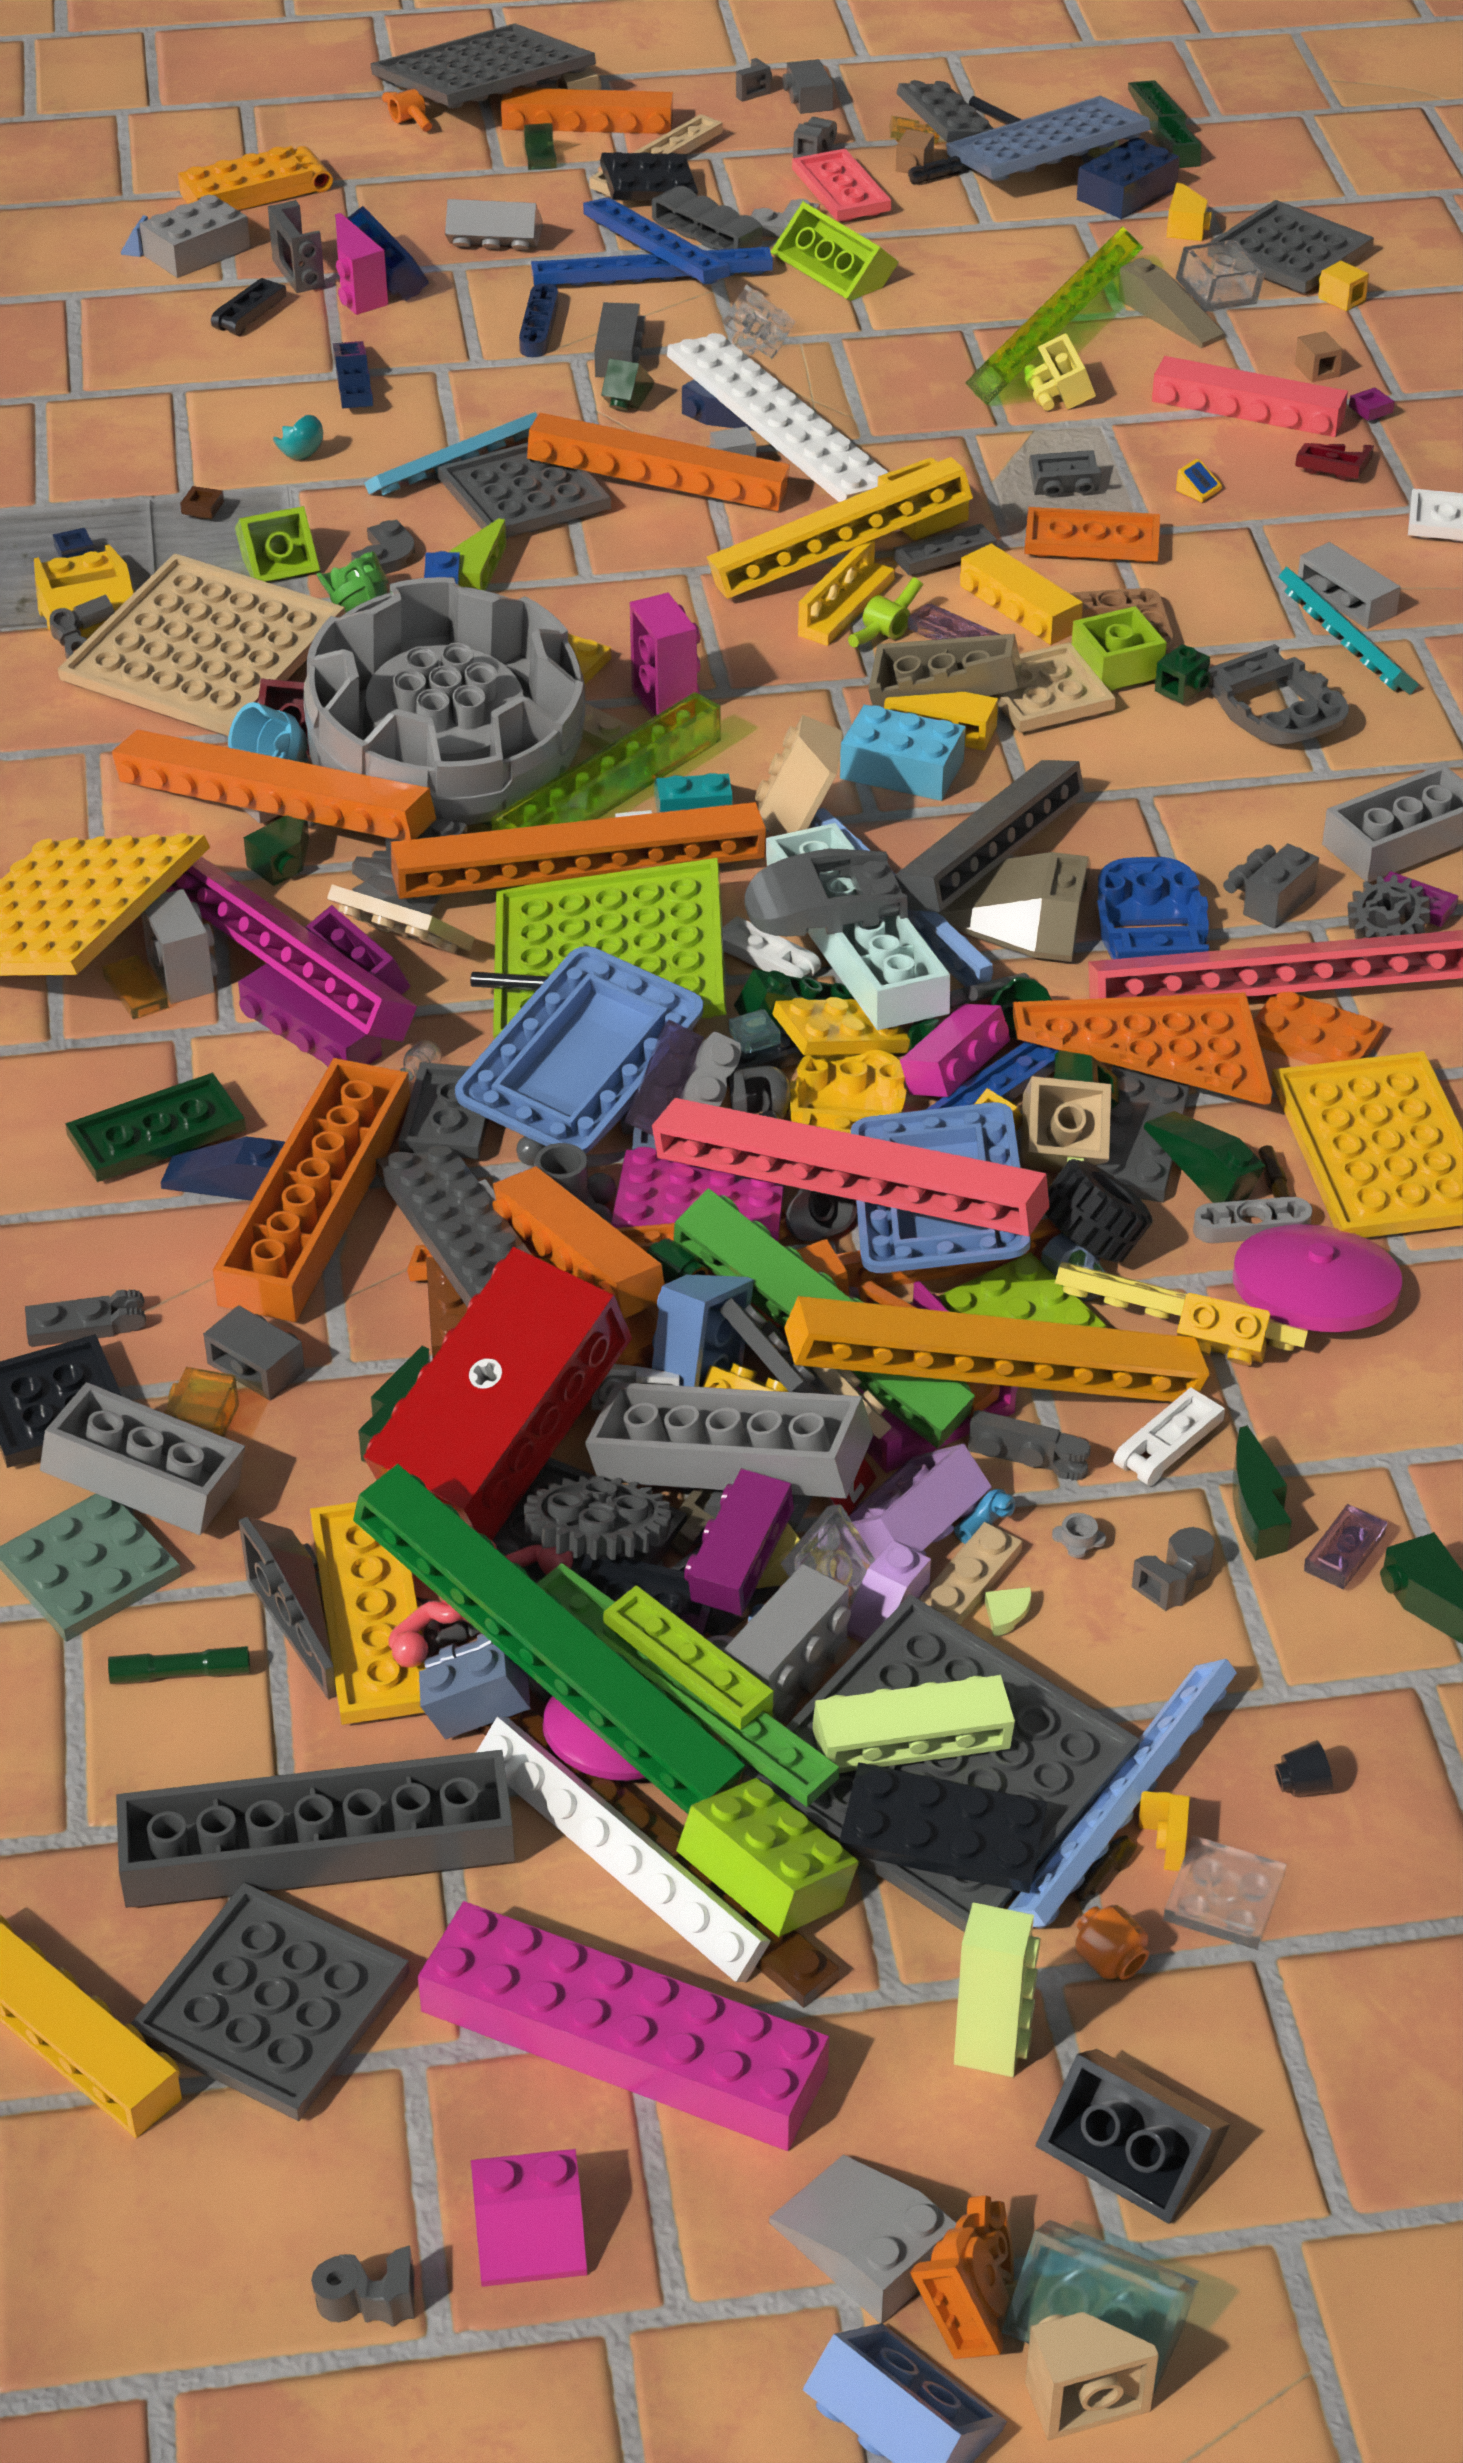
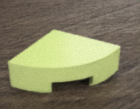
M1030 1587L985 1592V1605L993 1637L1014 1630V1625L1019 1623L1028 1614L1031 1601Z

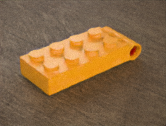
M292 146L273 147L267 152L259 154L248 153L243 155L242 158L219 160L213 165L205 167L195 166L187 171L178 173L180 194L188 204L200 200L202 196L214 195L237 210L315 191L325 192L333 183V177L311 149L306 146L297 147L295 150Z

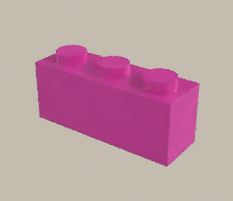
M962 1004L902 1057L900 1063L909 1094L949 1097L1010 1041L1009 1029L1005 1022L1001 1005Z

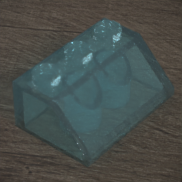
M1049 2219L1034 2231L1002 2333L1029 2344L1031 2326L1038 2324L1046 2317L1056 2314L1069 2316L1085 2312L1155 2345L1159 2356L1153 2390L1154 2395L1183 2331L1199 2281Z

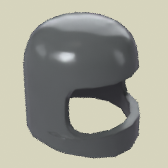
M774 1066L736 1068L729 1076L730 1100L733 1110L748 1113L772 1110L776 1111L781 1119L788 1113L791 1101L790 1084L787 1076L779 1068Z

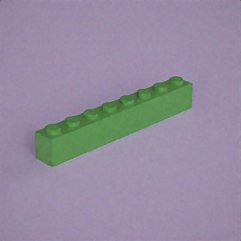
M709 1188L675 1221L674 1241L701 1258L703 1265L717 1276H738L754 1279L751 1303L783 1328L798 1296L863 1303L855 1297L849 1298L840 1291L829 1275L821 1271L817 1273L809 1267L794 1248L790 1246L784 1247L777 1242L762 1223L756 1220L750 1221L741 1214L736 1204L730 1198L724 1195L718 1196ZM853 1371L862 1381L858 1385L859 1388L864 1392L869 1390L887 1410L937 1449L971 1413L975 1395L964 1381Z

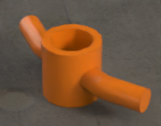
M416 89L399 93H383L382 100L388 104L390 116L395 123L415 119L424 132L431 130L432 123L425 115L426 106L424 98Z

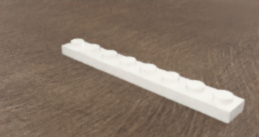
M497 1717L477 1752L503 1749L507 1785L735 1982H746L771 1941L507 1717Z

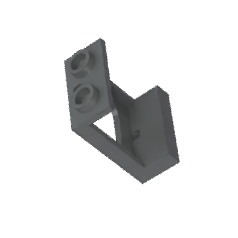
M296 200L268 206L273 262L296 293L325 287L320 231L302 234L300 205Z

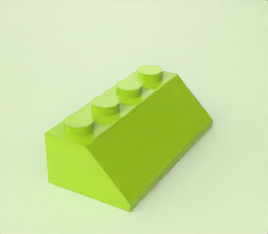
M803 201L771 250V254L849 301L883 288L899 261L877 244Z

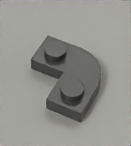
M397 519L383 521L379 525L367 528L368 540L373 545L352 552L351 561L355 558H360L367 552L371 553L374 551L385 574L399 571L406 567V559L412 553H415L414 539Z

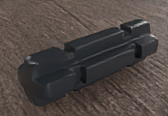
M958 156L948 157L947 160L941 159L926 163L924 166L912 167L908 171V176L912 184H918L924 180L929 181L944 177L946 174L958 173L962 170V163Z

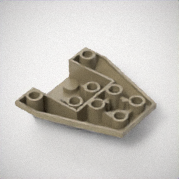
M1055 852L1005 859L941 912L937 913L942 915L955 930L1034 958L1072 962L1077 939L1078 914L1083 891H1086L1091 861L1089 856Z

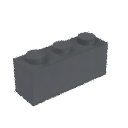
M603 302L594 349L595 377L605 378L609 358L640 364V350L642 351L643 335H645L646 316H640V304Z

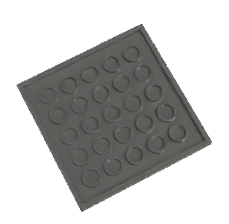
M514 23L370 64L372 75L382 78L385 82H392L397 87H403L408 90L416 89L423 97L430 98L435 103L447 105V108H459L464 105L463 102L483 101L488 99V95L493 93L507 94L513 92L514 87H532L537 85V81L542 79L556 80L560 79L563 73L584 72L586 67L596 64L594 52Z
M911 1594L786 1726L787 1729L818 1751L812 1729L816 1700L827 1699L834 1695L852 1696L872 1693L879 1689L895 1690L917 1687L928 1682L939 1684L960 1681L972 1676L989 1677L1001 1675L1015 1720L1010 1749L886 1766L884 1768L1048 1802L1034 1872L1113 1777L1139 1749L1141 1740ZM751 1765L743 1771L742 1783L754 1778L759 1779L762 1783L771 1787L773 1792L795 1810L804 1814L822 1832L839 1843L856 1771L839 1773V1779L808 1807L793 1798ZM852 1855L861 1864L964 1933L973 1902L1004 1908L1018 1892L1012 1889Z

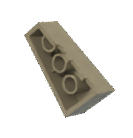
M1015 634L877 644L868 689L872 706L884 708V701L887 697L969 692L991 696L1018 689L1022 664Z

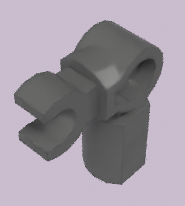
M105 594L75 606L73 611L67 608H59L51 613L49 618L50 632L54 639L58 640L62 646H65L66 659L87 640L81 636L79 628L84 630L106 621L114 613L113 605Z

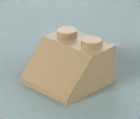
M1031 1076L1023 1093L1020 1168L1060 1173L1067 1164V1157L1084 1158L1085 1162L1093 1165L1107 1163L1110 1145L1111 1084Z
M1085 2312L1069 2316L1062 2314L1051 2315L1038 2324L1031 2326L1025 2384L1047 2440L1150 2412L1159 2356L1155 2345Z

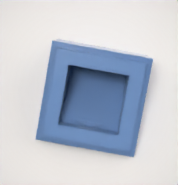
M143 215L132 230L121 251L122 255L136 257L143 255L139 223L149 220L147 216Z

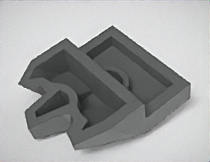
M374 851L371 858L357 856L352 863V874L364 881L352 889L355 892L427 915H431L443 895L399 899L392 875L391 851Z

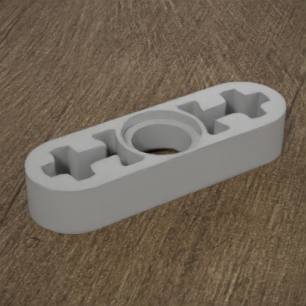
M1298 1197L1207 1203L1199 1206L1195 1211L1193 1233L1199 1240L1206 1243L1245 1241L1252 1235L1273 1227L1294 1224L1310 1225L1312 1207L1306 1200ZM1253 1216L1260 1218L1263 1222L1252 1224L1245 1222L1242 1218Z

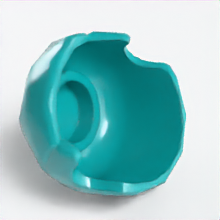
M305 415L294 426H283L282 439L275 436L273 441L290 459H305L315 453L320 447L324 434L323 426L316 416Z

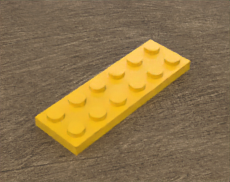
M357 1502L310 1508L341 1725L425 1713L420 1707L419 1671L426 1669L424 1661L419 1666L413 1668L402 1667L392 1656V1649L389 1647L388 1641L392 1630L418 1609L412 1573L353 1521Z

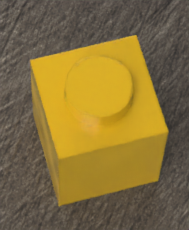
M1340 260L1321 271L1318 298L1348 311L1366 301L1369 273Z

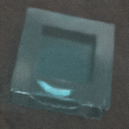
M765 1009L729 1019V1032L735 1041L741 1044V1050L744 1054L775 1046L781 1042V1032Z

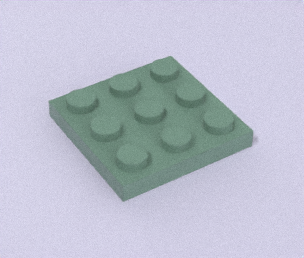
M98 1494L86 1498L0 1546V1569L66 1642L181 1577L180 1564L121 1503Z

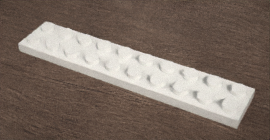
M711 333L707 337L684 339L679 343L668 345V358L838 502L877 487L878 476L888 473L887 470L878 465L830 423L814 412L812 408L796 397L794 393L790 392L777 379L762 369L759 364L755 363L742 350L727 340L725 336Z

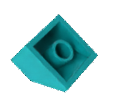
M709 773L706 775L683 777L674 775L667 778H656L654 784L657 813L733 805L729 774Z

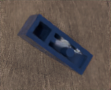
M694 379L682 386L683 415L705 425L726 428L747 426L749 431H755Z
M245 1136L172 1156L161 1180V1189L252 1201L285 1141Z

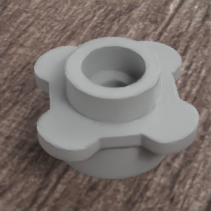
M1084 1513L1068 1515L1063 1520L1062 1526H1056L1052 1531L1053 1540L1061 1542L1067 1548L1068 1555L1074 1558H1082L1090 1549L1102 1547L1106 1542L1105 1534L1098 1531L1096 1520Z

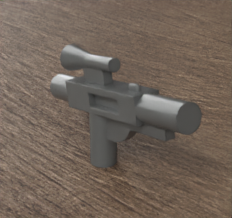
M1020 973L950 991V1008L993 997L998 990L1013 978L1030 977L1027 973Z

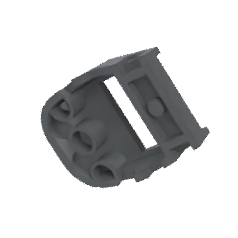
M1275 644L1207 669L1211 675L1207 687L1230 720L1251 735L1272 744L1295 743L1327 733L1345 724L1349 705L1340 692L1331 691L1327 687L1328 679L1321 673L1312 675L1306 671L1305 663L1298 658L1293 657L1285 660L1278 654L1280 647ZM1282 678L1304 701L1295 702L1289 708L1278 712H1268L1261 718H1257L1252 714L1251 708L1243 701L1238 702L1233 695Z
M828 848L791 856L772 863L759 871L750 881L745 892L744 905L753 926L764 933L775 936H806L809 928L824 927L828 935L843 932V925L862 921L863 928L878 925L879 917L899 915L900 919L908 918L907 895L902 893L888 863V854L884 851ZM839 871L841 877L850 876L858 895L828 898L819 879L820 872Z

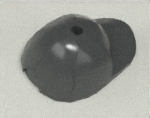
M800 1188L787 1209V1228L791 1234L803 1241H815L838 1234L847 1229L855 1220L857 1212L856 1202L853 1199Z

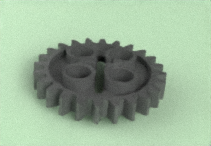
M580 1476L579 1482H572L564 1478L562 1479L561 1486L549 1482L547 1483V1490L537 1488L535 1489V1495H528L527 1503L524 1504L525 1533H531L532 1541H542V1548L544 1549L556 1546V1554L572 1551L573 1558H579L583 1554L590 1555L592 1560H597L601 1555H607L611 1560H616V1554L622 1553L631 1558L634 1557V1550L648 1553L649 1546L659 1547L661 1546V1539L668 1538L671 1510H669V1502L663 1501L662 1494H652L651 1487L637 1489L638 1482L635 1481L624 1485L621 1484V1478H616L611 1482L604 1480L603 1476H598L596 1480L591 1481L584 1476Z

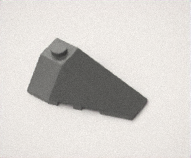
M250 1517L240 1519L239 1527L247 1582L327 1699L336 1697L333 1663L314 1571L318 1567L314 1551L308 1543L302 1545L292 1529Z

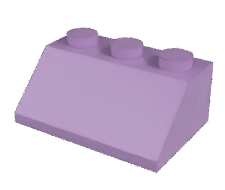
M964 1443L913 1456L854 1509L846 1522L842 1519L830 1532L836 1540L872 1562L876 1560L892 1540L926 1556L924 1549L931 1542H938L948 1536L954 1530L952 1523L958 1518L969 1515L980 1502L979 1499L992 1486Z

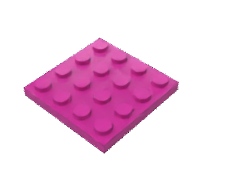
M638 1147L633 1151L626 1150L611 1225L615 1228L675 1223L709 1188L718 1196L724 1195L730 1198L738 1207L739 1212L750 1221L756 1220L762 1223L769 1230L772 1238L778 1242L785 1185L657 1158L655 1149L651 1147Z

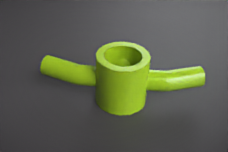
M912 577L901 595L894 602L881 595L873 597L868 602L863 613V623L866 628L848 637L850 646L856 648L871 641L879 633L893 640L900 638L905 633L910 622V611L907 607L916 597L923 583L917 578Z

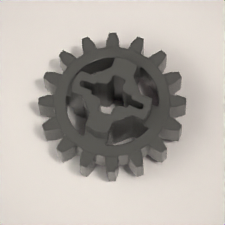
M1380 875L1377 876V884L1372 885L1365 881L1363 882V892L1353 891V902H1348L1349 928L1354 929L1356 939L1426 933L1425 924L1430 923L1429 897L1423 896L1422 886L1412 889V879L1407 878L1403 883H1399L1397 875H1392L1390 882H1384Z

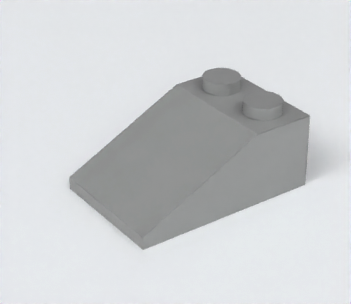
M844 2154L769 2217V2223L875 2320L882 2324L919 2292L910 2271L919 2262L931 2261L932 2251L937 2241H942L946 2232L949 2229L955 2228L956 2225L955 2221L919 2190Z

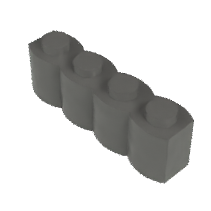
M676 186L652 199V218L656 223L665 228H674L680 235L686 238H695L705 247L722 250L754 248L762 245V225L755 218L748 215L740 216L733 208L726 205L719 206L707 196H697L687 187Z

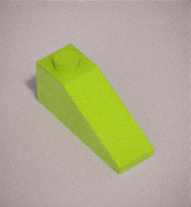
M498 518L449 551L460 552L459 586L486 591L506 548L505 519Z

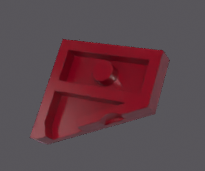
M1304 443L1297 453L1295 466L1302 467L1306 472L1313 474L1322 472L1335 474L1337 478L1342 480L1358 479L1372 459L1374 446L1363 445L1362 452H1346L1345 444Z

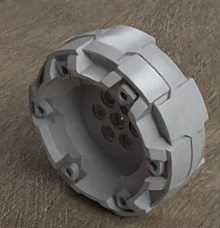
M451 577L419 578L390 584V593L368 600L348 611L340 618L330 616L312 641L307 656V677L304 682L303 701L310 757L313 765L430 788L436 818L466 823L467 826L478 823L488 826L500 824L508 826L536 813L556 797L558 782L566 774L578 748H580L585 721V683L576 655L568 643V630L551 612L526 596L520 599H512L489 591L461 587Z

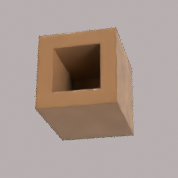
M906 130L896 148V172L908 173L912 167L924 166L926 163L933 162L934 134Z
M1326 331L1299 336L1297 339L1295 365L1311 382L1340 377L1343 349Z

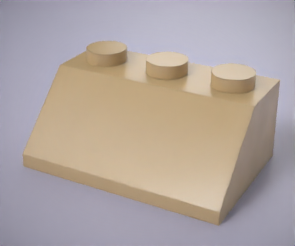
M805 715L801 716L796 728L789 727L783 741L785 749L782 755L775 754L769 768L771 776L768 781L762 780L755 795V800L759 801L758 809L764 825L773 836L808 829L837 775L842 730Z

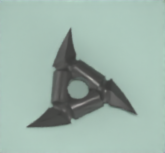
M416 1597V1599L422 1604L435 1601ZM432 1620L424 1629V1639L428 1643L426 1659L434 1655L439 1645L443 1648L467 1640L468 1635L472 1637L479 1633V1631L473 1625L463 1620L451 1623V1627L442 1629L440 1627L443 1623Z

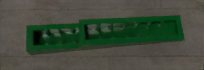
M1155 80L1128 82V90L1142 115L1149 118L1150 129L1160 147L1180 156L1179 168L1200 167L1201 143L1185 126L1186 114Z

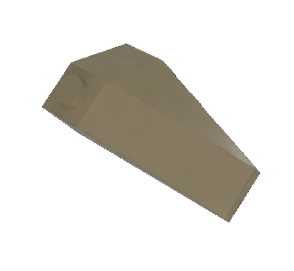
M1144 258L1136 259L1134 262L1120 267L1119 301L1200 348L1224 339V332L1191 295L1165 270Z

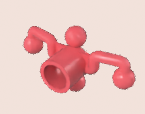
M491 1540V1542L494 1545V1548L497 1549L496 1544ZM532 1545L505 1555L509 1561L519 1564L522 1568L538 1562L540 1569L546 1575L561 1563L570 1569L573 1565V1553L567 1551L562 1554H556V1546L544 1549L542 1545ZM444 1600L442 1602H427L392 1630L388 1638L389 1647L392 1649V1656L402 1667L413 1668L419 1666L428 1654V1643L418 1633L432 1620L443 1624H451L459 1620L469 1622Z

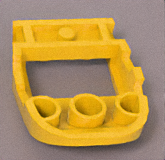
M110 544L105 545V551L87 552L81 556L54 558L42 563L39 557L34 558L38 612L40 617L45 616L47 619L49 630V618L56 609L67 608L73 611L75 606L106 594L115 612L135 593L127 563ZM104 622L84 630L79 628L81 636L88 639Z
M879 1049L866 1051L864 1054L806 1055L797 1067L798 1076L796 1080H791L790 1113L792 1122L851 1133L852 1125L862 1118L903 1113L907 1089H904L905 1076L900 1060L894 1055Z

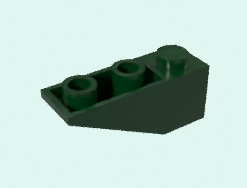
M753 969L734 1007L747 1029L769 1033L783 1028L772 1014L776 1001L792 1000L794 998L826 1000L830 997L840 999H854L847 987L841 983L828 984L818 982L811 977L798 978L785 975L776 970L768 972Z

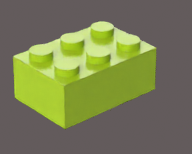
M757 1778L691 1805L676 1850L778 1937L842 1908L859 1861L843 1849L837 1841L827 1836L811 1823L804 1814L795 1810L773 1792L771 1787L762 1783Z

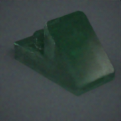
M552 123L524 125L522 145L528 170L556 169L557 160L553 146Z

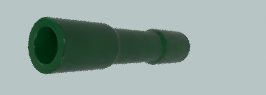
M249 1647L214 1648L203 1652L152 1655L148 1653L109 1656L110 1684L146 1682L157 1678L195 1675L213 1677L250 1674Z

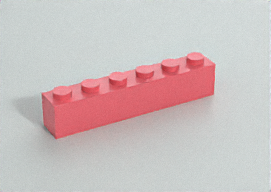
M1164 356L1154 373L1152 402L1336 437L1345 419L1348 391Z

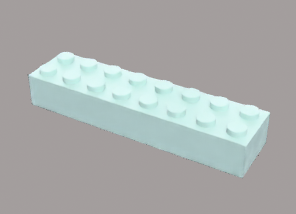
M836 823L766 838L767 866L782 859L828 848L855 850V848ZM839 871L820 872L819 879L828 898L858 895L850 876L841 877ZM899 915L879 917L878 925L863 928L861 921L843 925V932L828 935L825 927L809 928L807 933L877 1030L897 1027L925 1019L930 1020L937 1016L950 1014V974L908 918L900 919Z

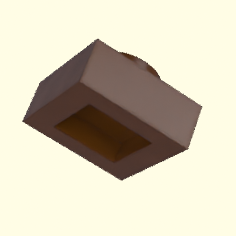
M192 486L180 503L181 514L195 516L199 519H213L224 503L223 491Z

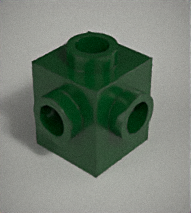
M1181 644L1157 662L1155 691L1184 704L1208 686L1211 677L1207 671L1210 666V657L1196 651L1192 647Z

